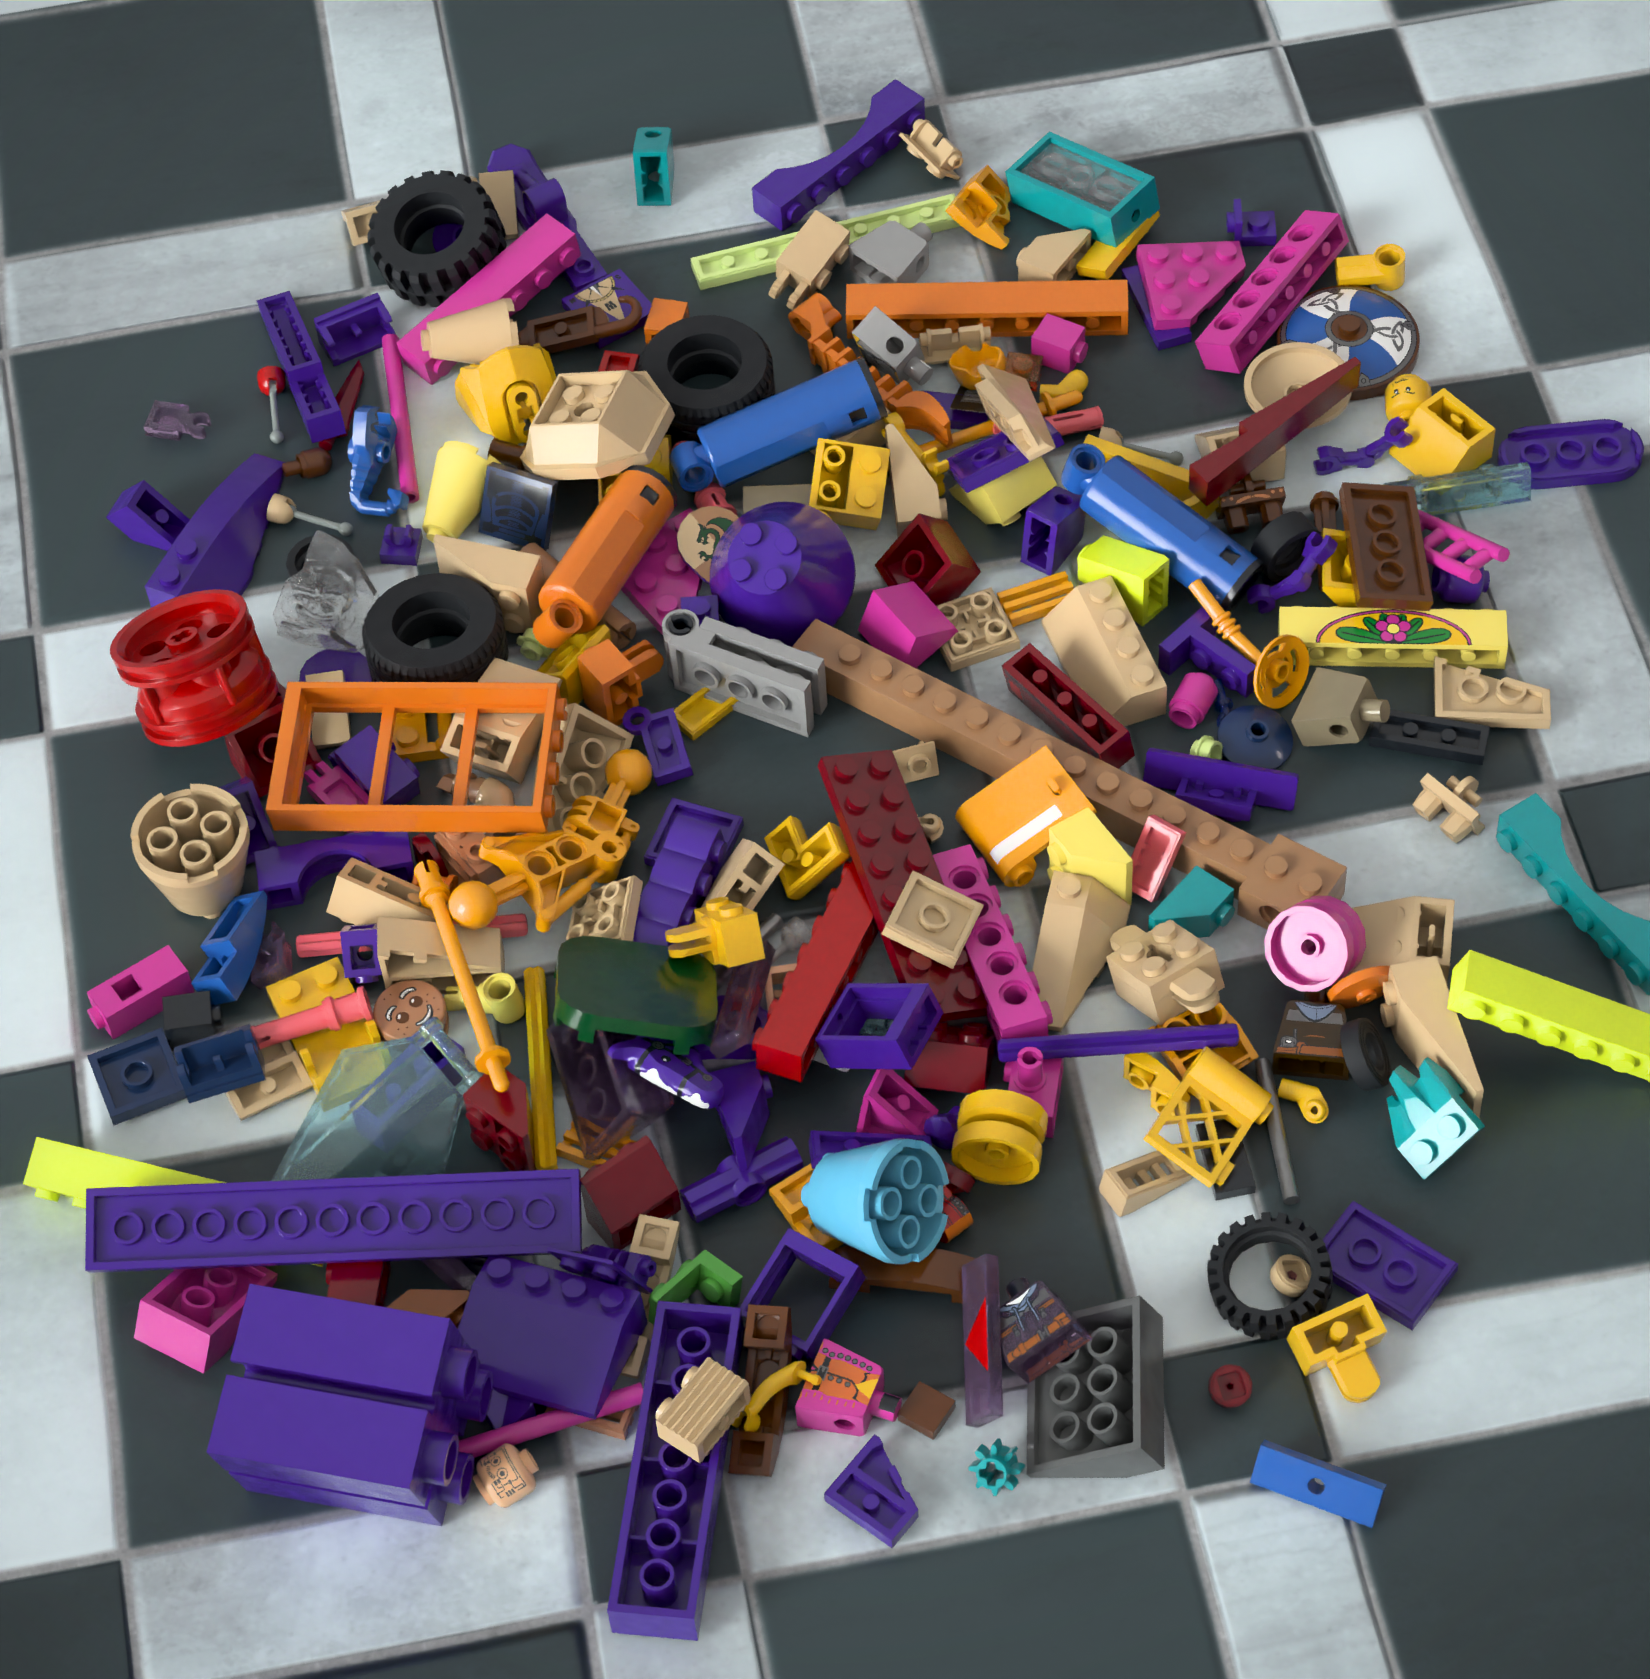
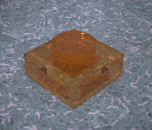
M1008 352L1005 371L1025 378L1031 391L1037 392L1043 368V356Z

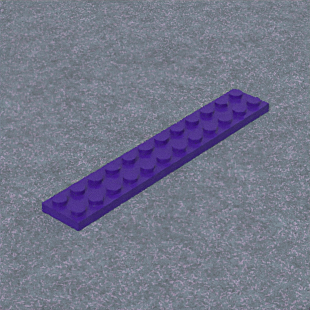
M580 1169L86 1188L85 1271L96 1273L552 1255L546 1251L548 1247L582 1254Z

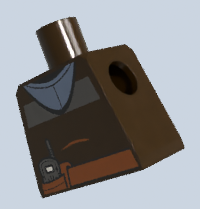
M1324 988L1317 992L1305 991L1304 1001L1290 1000L1287 1002L1274 1045L1273 1074L1348 1081L1349 1070L1340 1042L1341 1028L1347 1023L1345 1007L1341 1004L1328 1003L1327 989Z

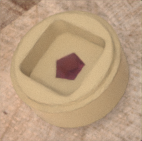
M1292 1254L1279 1257L1270 1269V1280L1274 1287L1280 1293L1289 1297H1300L1308 1289L1312 1275L1309 1264L1302 1258Z

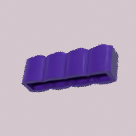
M679 815L675 818L668 832L664 848L658 855L649 881L640 895L633 937L634 942L670 946L674 943L666 941L665 932L667 930L693 924L695 920L694 909H698L695 906L701 896L706 897L711 889L713 876L710 872L716 863L720 864L726 854L727 842L724 841L721 828Z

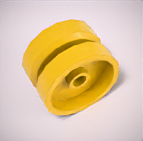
M988 1089L971 1093L960 1103L957 1119L958 1131L954 1135L951 1151L952 1162L960 1170L985 1183L1016 1185L1033 1180L1040 1171L1042 1159L1041 1144L1045 1141L1048 1114L1039 1103L1030 1097L1013 1091Z

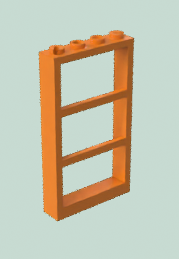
M287 682L266 813L274 831L547 833L548 819L555 816L556 803L555 796L552 795V787L559 784L560 768L559 763L556 762L557 753L563 752L564 735L563 731L560 730L561 721L567 720L568 712L565 711V707L568 704L567 699L561 698L557 683ZM314 712L382 713L368 805L299 804ZM397 713H465L452 805H383ZM480 713L545 714L533 806L467 805Z

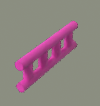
M1418 509L1421 531L1424 529L1432 531L1423 539L1427 563L1472 584H1476L1482 577L1479 569L1492 559L1505 562L1509 558L1510 552L1508 548ZM1446 539L1455 541L1441 553L1433 550ZM1470 548L1478 551L1464 563L1456 560Z

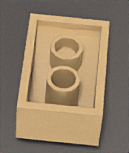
M435 535L433 542L440 573L466 577L486 588L496 598L501 607L505 630L512 633H524L527 628H533L535 619L543 613L539 606L538 594L545 584L540 555Z

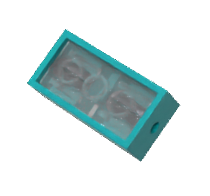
M1050 131L1005 171L1012 203L1072 230H1090L1092 239L1113 247H1117L1147 218H1151L1160 209L1154 176Z

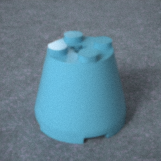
M897 1138L841 1152L826 1153L813 1170L809 1183L803 1186L801 1201L805 1207H808L813 1224L823 1234L885 1263L907 1264L912 1261L920 1262L934 1250L944 1232L948 1215L942 1214L944 1201L943 1186L949 1184V1179L940 1155L932 1146L924 1141Z

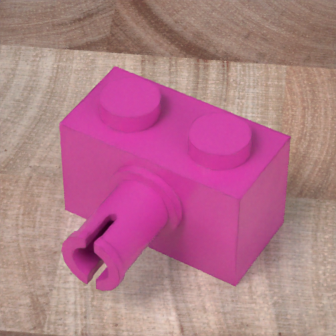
M1025 1047L1018 1052L1019 1058H1017V1061L1005 1062L1003 1081L1009 1082L1008 1091L1028 1096L1044 1108L1048 1114L1045 1137L1053 1138L1064 1071V1058L1043 1059V1054L1039 1049Z

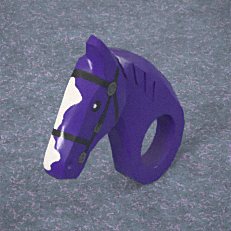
M717 996L718 1014L716 1021L722 1019L731 1020L738 996ZM755 1002L738 1022L748 1026L755 1033L759 1027L764 1028L766 1025L768 1012ZM716 1024L710 1047L705 1044L690 1046L689 1055L673 1054V1040L639 1035L635 1039L612 1045L608 1049L607 1054L611 1058L627 1061L628 1068L700 1108L712 1109L718 1107L723 1101L725 1094L724 1085L717 1077L707 1072L702 1060H753L756 1058V1051L752 1050V1041L755 1034L736 1035L727 1033V1031Z

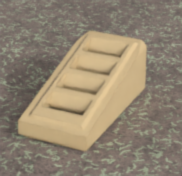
M1157 1150L1104 1170L1099 1190L1115 1213L1122 1217L1188 1182L1193 1176ZM1164 1163L1171 1174L1167 1175L1160 1167V1164ZM1150 1171L1156 1180L1153 1181L1147 1172ZM1133 1179H1136L1140 1186L1137 1187V1185L1133 1182Z

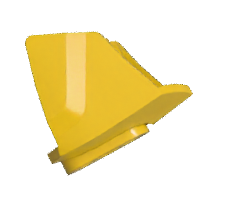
M540 343L533 344L534 346L515 345L505 347L489 356L486 360L479 362V367L464 366L460 368V373L455 381L456 400L481 432L513 444L527 443L529 430L523 431L526 426L524 420L528 419L532 423L557 378L549 352L542 348Z

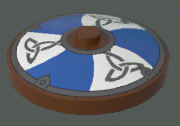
M1339 285L1322 288L1306 294L1278 327L1277 345L1292 342L1311 343L1331 350L1344 362L1356 357L1361 361L1359 386L1352 391L1350 400H1364L1385 394L1388 384L1395 380V378L1403 374H1411L1418 359L1420 335L1418 326L1411 313L1393 297L1367 287Z

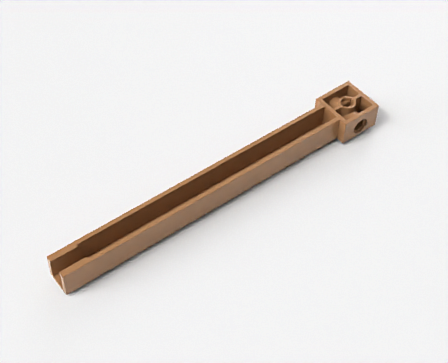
M818 619L811 623L792 646L801 651L813 652L818 657L824 658L828 694L925 743L934 741L935 748L996 779L1046 745L1096 809V817L1114 838L1135 848L1148 816L1153 814L1187 832L1172 867L1188 875L1197 865L1234 889V898L1238 900L1237 915L1267 930L1270 923L1280 912L1312 896H1332L1341 900L1345 893L1346 866L1281 834H1278L1273 842L1269 844Z

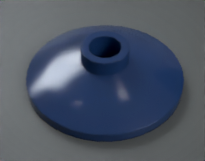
M1248 705L1232 710L1221 721L1217 733V741H1220L1223 746L1222 755L1229 762L1276 770L1287 761L1293 747V735L1288 723L1278 713L1263 706ZM1251 731H1259L1263 735L1257 736L1254 735Z

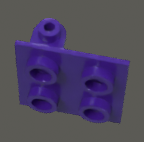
M597 1244L585 1247L582 1250V1254L548 1247L546 1250L559 1259V1266L568 1272L640 1291L644 1294L650 1295L653 1291L646 1284L649 1277L655 1274L657 1266L655 1261H652L648 1255L625 1250L620 1251L616 1248Z

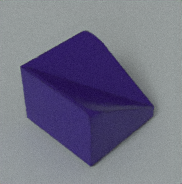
M493 1389L490 1407L485 1419L492 1429H496L536 1416L533 1402L504 1395Z

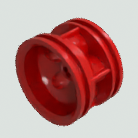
M220 589L203 590L164 601L144 611L127 623L117 633L110 646L111 658L117 667L122 681L130 686L138 687V700L135 712L146 737L151 742L161 746H190L225 736L258 717L270 706L278 693V679L272 670L269 658L261 646L247 604L241 595L233 591Z

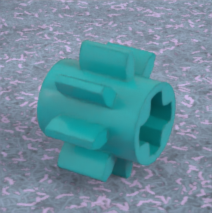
M997 1438L992 1444L991 1450L983 1444L977 1448L975 1454L980 1460L973 1461L968 1467L969 1471L976 1472L977 1488L983 1486L991 1489L993 1496H997L1002 1490L1003 1485L1011 1491L1017 1486L1019 1481L1014 1475L1020 1474L1025 1468V1464L1018 1462L1016 1456L1017 1446L1009 1448L1002 1445L1001 1439Z

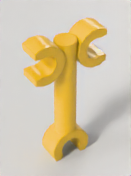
M897 412L888 414V417L884 418L883 421L896 427L937 484L939 497L944 495L943 473L949 470L948 460L938 461V449L936 447L923 452L906 432L901 416ZM886 427L881 429V433L884 438Z

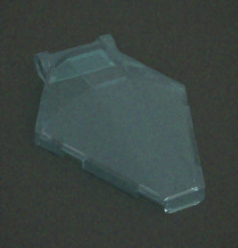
M436 1016L426 1021L411 1037L342 1049L271 1181L432 1175L445 1172L457 1128L456 1124L464 1102L463 1094L484 1073L479 1072L443 1031L444 1024ZM429 1042L436 1046L463 1078L455 1087L422 1049Z

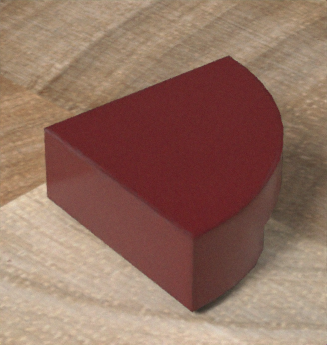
M421 832L413 837L412 846L416 862L423 861L427 872H430L426 860H433L438 864L440 875L448 877L449 873L443 859L426 834Z

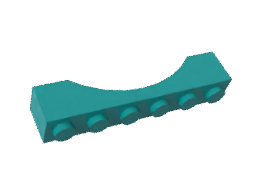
M1537 793L1500 814L1496 838L1501 848L1507 853L1511 852L1522 864L1525 873L1530 878L1536 879L1547 890L1551 900L1555 904L1561 905L1572 916L1576 926L1581 931L1587 932L1598 943L1601 952L1607 958L1613 959L1624 970L1627 979L1633 985L1639 986L1649 996L1650 921L1618 909L1603 900L1586 885L1575 871L1566 854L1561 835V818Z

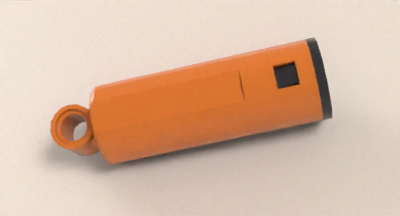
M632 465L621 471L538 594L539 606L543 613L535 619L533 633L541 645L552 649L559 648L574 634H586L596 628L677 505V494L673 486L663 475L641 465Z

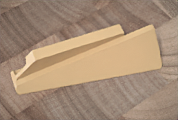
M985 364L977 366L982 381L975 384L987 416L1029 461H1032L1055 449L1056 446L1027 380Z

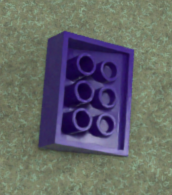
M506 1256L487 1258L476 1277L458 1331L463 1336L464 1342H467L471 1349L477 1350L478 1359L481 1362L479 1369L492 1371L493 1389L498 1393L596 1420L648 1322L640 1291Z

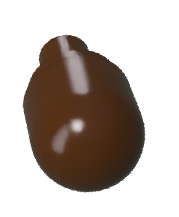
M317 447L296 454V460L282 463V469L285 477L300 474L302 479H311L327 474L332 468L333 460L327 450Z

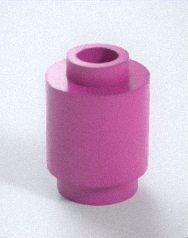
M1201 672L1188 673L1184 676L1169 703V717L1173 723L1185 729H1192L1197 724L1202 723L1218 694V688L1213 679Z

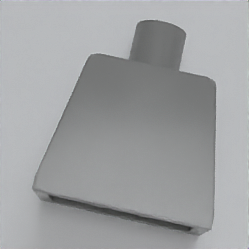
M888 221L849 245L850 270L871 284L916 283L929 266V244L927 242L932 239V232L922 222H919L909 230L896 221Z

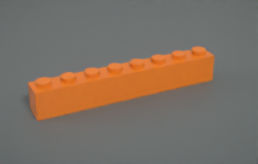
M1128 280L863 283L846 285L847 339H854L852 331L875 306L913 338H919V333H925L926 329L929 328L930 330L951 328L952 333H958V327L974 326L983 323V327L990 326L991 337H1030L1034 334L1047 313L1084 326L1085 336L1128 335Z

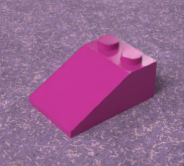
M263 1266L175 1269L140 1300L134 1338L204 1374L227 1353L234 1343L249 1284L272 1287L277 1281L278 1274Z

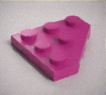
M1240 241L1137 245L1136 258L1154 330L1190 328L1197 322L1198 316L1206 308L1209 310L1225 294L1226 288L1233 282L1237 283L1244 276L1246 268Z
M691 508L666 521L621 589L662 635L663 618L669 612L681 609L680 597L698 596L703 580L685 564L677 547L676 537L680 524L690 512H693Z

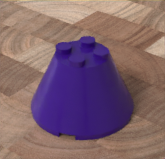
M796 502L764 504L740 516L720 538L710 565V589L712 595H718L719 614L727 624L746 628L751 633L768 639H777L785 645L792 647L815 619L833 627L841 618L850 603L855 586L856 568L854 555L841 529L821 511Z

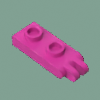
M321 761L315 765L321 777L312 769L304 773V777L309 783L306 786L307 791L319 804L368 805L369 795L338 765L331 769L324 761ZM347 831V832H348V833H352V832H354V833H361V832H366V831Z

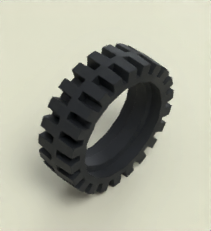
M1262 1212L1261 1219L1255 1220L1252 1214L1244 1217L1245 1224L1240 1225L1237 1221L1229 1226L1230 1233L1227 1234L1223 1231L1218 1237V1246L1213 1244L1210 1251L1211 1260H1208L1207 1264L1210 1293L1219 1314L1224 1320L1228 1319L1230 1326L1238 1331L1239 1328H1242L1244 1334L1250 1337H1254L1255 1333H1259L1261 1339L1270 1340L1271 1334H1277L1278 1339L1287 1338V1332L1291 1331L1292 1327L1316 1317L1318 1312L1323 1314L1327 1308V1299L1331 1298L1333 1284L1329 1253L1322 1238H1318L1317 1232L1310 1225L1306 1228L1303 1220L1295 1217L1293 1221H1290L1288 1214L1279 1212L1277 1218H1272L1270 1212ZM1279 1242L1292 1245L1303 1253L1311 1268L1312 1275L1308 1289L1301 1298L1284 1308L1272 1310L1252 1308L1238 1300L1230 1288L1229 1281L1233 1262L1238 1256L1256 1244Z

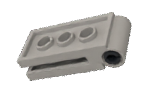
M686 609L673 610L663 618L662 631L669 677L673 680L674 689L693 695L701 688L706 687L710 689L704 695L706 699L722 704L730 697L736 698L738 702L732 705L734 711L805 737L810 735L814 728L813 713L822 715L828 705L824 658L818 657L810 651H801L787 646L777 639H768L751 633L746 628L734 627L707 616L700 625L697 615Z

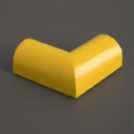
M790 815L764 838L770 854L785 864L778 874L787 897L793 900L803 898L851 857L841 828L831 822L827 823L808 840L801 820Z

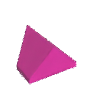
M876 1069L863 1097L856 1132L926 1135L924 1132L926 1119L937 1115L939 1110L894 1070Z

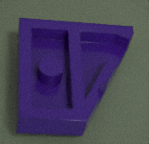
M876 1434L872 1436L824 1493L825 1502L891 1548L896 1545L919 1517L918 1508L910 1493L905 1490L899 1472L895 1465L891 1464L883 1448V1443Z

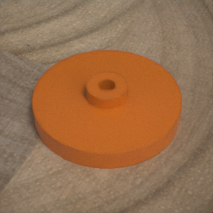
M1390 966L1370 967L1343 978L1329 989L1327 993L1329 1002L1341 1004L1347 1009L1366 1004L1383 996V982L1388 981Z

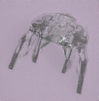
M321 530L315 532L307 551L303 569L285 580L274 609L273 617L278 629L277 636L300 644L333 651L357 653L364 649L362 627L368 611L379 598V595L359 559L350 553L343 542ZM296 602H300L303 604L301 605L297 603L295 607L296 610L290 608L291 605Z

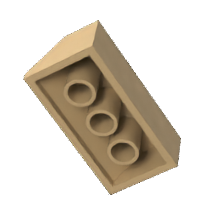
M1112 576L1076 586L1042 619V626L1066 675L1124 727L1166 714L1167 685Z

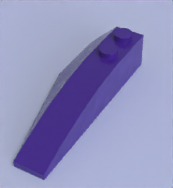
M254 453L212 492L180 532L146 583L145 589L151 608L169 599L203 590H229L241 596L243 595L252 580L256 556H259L261 552V540L264 530L268 529L270 523L266 516L267 508L272 496L275 493L279 494L284 478L282 463L285 462Z

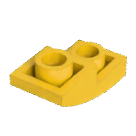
M1148 1053L1124 1055L1123 1078L1127 1079L1138 1089L1151 1091L1150 1107L1160 1114L1180 1084V1081L1170 1070ZM1186 1091L1181 1100L1185 1115H1189L1191 1097ZM1173 1110L1170 1116H1176L1175 1110Z

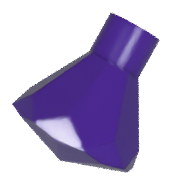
M953 1106L948 1113L933 1115L926 1119L924 1132L926 1135L931 1136L932 1144L945 1150L952 1148L954 1135L958 1131L959 1106Z

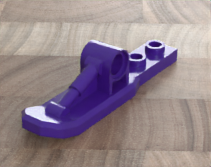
M510 143L493 150L487 171L513 170L517 221L524 231H527L547 213L576 234L581 256L571 267L566 268L562 272L574 292L607 276L608 274L578 233L576 220L567 208L566 198L559 182L555 178L547 180L530 150Z

